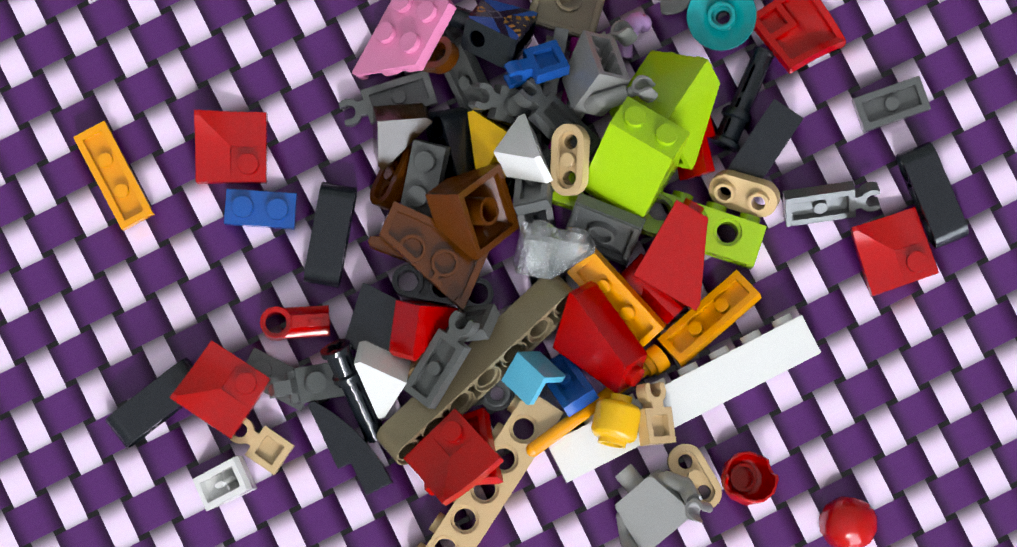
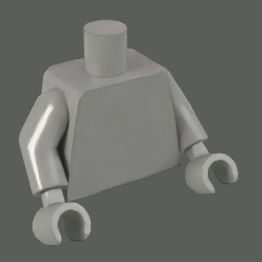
M625 20L616 21L611 27V32L608 34L605 31L598 34L583 30L568 62L570 65L569 75L563 76L562 82L569 99L566 106L580 120H582L585 113L600 117L604 116L609 109L622 105L627 96L631 98L638 96L645 103L653 102L658 97V93L651 88L656 83L645 75L637 76L633 80L631 87L627 88L631 80L616 40L621 45L627 47L633 44L638 36L633 31L631 25Z
M632 464L615 476L628 493L615 504L621 547H656L688 519L703 523L700 517V510L708 513L713 511V506L708 502L702 501L701 494L693 481L688 477L670 471L663 472L658 469L644 479Z

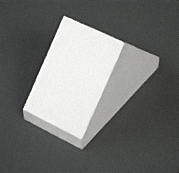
M524 113L517 117L493 152L501 164L506 177L549 183L553 181L538 138Z
M361 341L358 344L354 365L378 419L385 418L407 383L411 361L393 356L389 351L368 341Z
M235 456L192 479L206 512L257 489L243 456Z

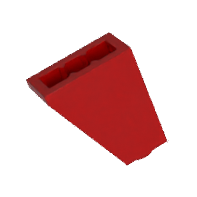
M685 198L683 203L678 200L675 201L633 276L697 311L701 299L708 217L702 214L704 210L702 206Z
M591 280L569 292L552 348L614 393H620L630 386H636L645 373L643 366L647 352L595 282Z

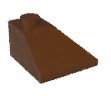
M494 163L447 178L425 194L435 227L472 259L479 260L520 228L500 163Z

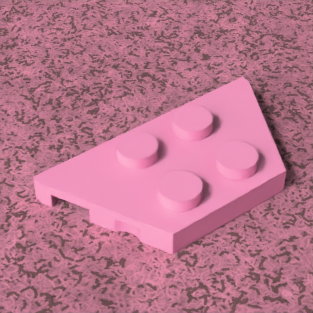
M391 0L352 74L361 80H367L371 74L382 73L385 76L397 75L402 71L415 72L424 70L457 9L451 0Z

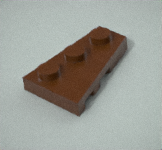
M394 201L379 236L463 311L488 253L479 260L472 259L435 227L433 218Z

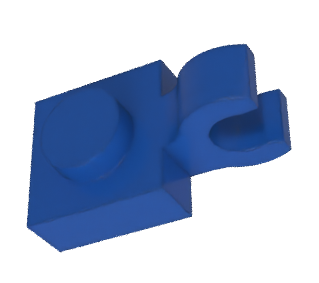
M555 39L523 49V59L505 63L504 68L507 74L504 75V80L509 89L523 85L530 77H533L537 85L569 75L570 65Z

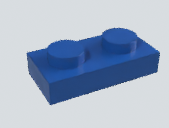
M226 189L224 224L295 230L298 194Z
M558 354L550 360L566 376L563 382L546 383V386L568 417H571L599 398L576 364L562 354Z

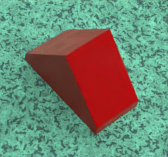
M396 300L389 345L391 355L416 361L425 352L438 328L446 329L449 326L451 314L458 309L433 302Z

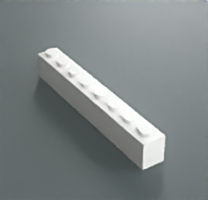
M791 313L771 322L774 327L773 330L762 335L760 330L757 329L740 338L743 345L731 351L726 345L708 354L711 359L710 362L698 367L695 361L677 370L679 378L667 383L663 377L651 383H664L666 396L663 400L664 407L672 408L674 428L820 354L821 351L803 316L800 315L793 319ZM633 393L628 395L632 397V404L643 409L642 403L638 398L635 399ZM593 414L584 421V426L573 432L571 430L548 448L565 482L568 483L640 446L639 433L637 439L632 443L626 444L624 449L602 445L597 442L598 437L591 430Z

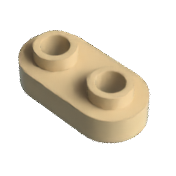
M563 124L552 135L550 174L553 181L550 183L552 188L563 196L578 195L585 190L588 184L590 137L586 129L578 124ZM573 136L577 138V145L575 148H573L570 143L571 138ZM571 172H574L576 176L575 182L573 184H571L569 181V175Z
M734 170L718 172L709 184V195L715 203L721 204L728 209L757 217L771 215L780 202V192L774 183ZM721 187H727L731 191V195L723 194ZM754 197L763 198L765 204L760 205L756 203Z
M680 444L674 447L667 458L670 472L690 478L697 489L702 485L708 487L710 494L708 498L702 499V501L710 503L714 508L721 500L722 488L701 451L691 444ZM682 455H688L691 458V465L687 469L680 467L678 463Z

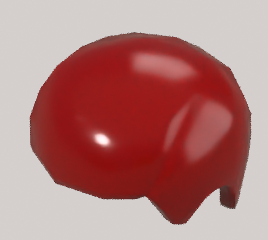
M751 451L738 452L724 463L721 475L722 487L728 497L745 506L765 502L775 493L779 481L778 474L773 472L769 464V459Z
M846 496L837 497L824 506L819 516L820 532L832 547H865L872 542L877 532V515L874 509L870 507V504L864 500Z

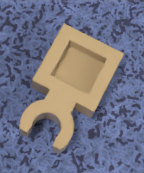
M643 383L637 385L636 395L643 406V409H640L641 416L638 428L640 446L675 443L676 436L672 408L664 407L663 400L666 396L664 383Z
M246 418L243 424L247 427V433L243 437H238L235 434L231 441L237 444H248L250 447L245 456L275 475L295 445L267 426H264L260 433L256 432L252 421Z

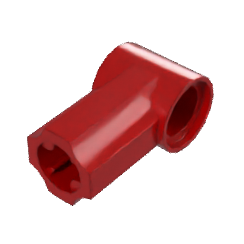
M640 253L620 275L667 325L686 305L633 276L644 257V254Z
M329 305L289 308L270 307L263 312L260 318L262 333L271 341L330 336ZM273 315H280L287 322L285 329L279 333H272L266 327L267 320Z

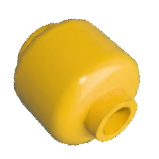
M611 393L610 399L599 400L596 404L591 426L592 433L598 437L597 442L605 446L623 449L626 448V444L634 442L638 435L641 416L640 408L632 404V397L619 393Z

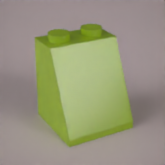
M651 50L632 77L627 88L631 87L633 80L639 75L648 76L656 83L654 87H651L658 93V97L653 102L645 103L638 96L632 97V99L690 132L678 167L692 170L698 157L720 82L708 59L700 56L692 57L674 52ZM621 105L611 108L609 113L612 116V118L615 116Z
M627 96L610 121L589 166V179L584 191L607 204L646 218L676 172L690 132Z

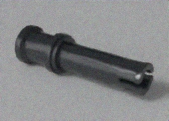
M759 46L754 47L731 104L726 105L722 109L721 114L723 118L714 137L709 139L714 145L730 152H739V140L745 127L749 126L752 122V116L749 113L771 62L775 57L770 50Z
M346 338L335 340L324 346L320 354L324 360L328 361L334 374L332 377L334 385L342 388L359 424L364 440L367 443H375L378 441L377 432L382 423L375 413L354 365L355 360L350 351L352 347L351 342Z

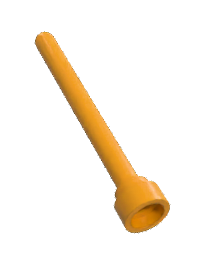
M653 344L645 350L647 357L643 366L645 370L643 378L647 375L651 377L654 374L659 376L670 368L667 356L657 345ZM607 387L597 394L599 397L597 400L571 417L566 416L529 443L526 447L527 454L531 457L539 455L591 417L595 412L597 402L602 399H610L611 393L614 392ZM628 387V388H626L625 390L621 391L619 394H622L623 392H625V391H626L627 389H629L630 387Z

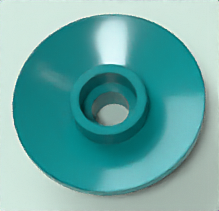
M691 0L687 9V24L692 36L704 47L716 51L730 50L744 43L752 34L757 20L754 0ZM721 13H729L730 19L727 23H718V16Z

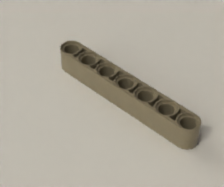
M550 272L545 274L499 316L490 339L472 341L468 345L472 349L436 409L427 408L412 397L380 427L377 432V440L397 464L407 465L408 463L404 457L453 409L456 408L464 415L503 378L517 352L532 351L559 326L568 294L573 289L557 273Z

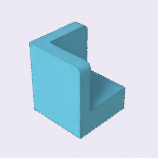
M523 351L516 353L501 381L525 404L533 405L546 383L563 382L566 375L540 351Z

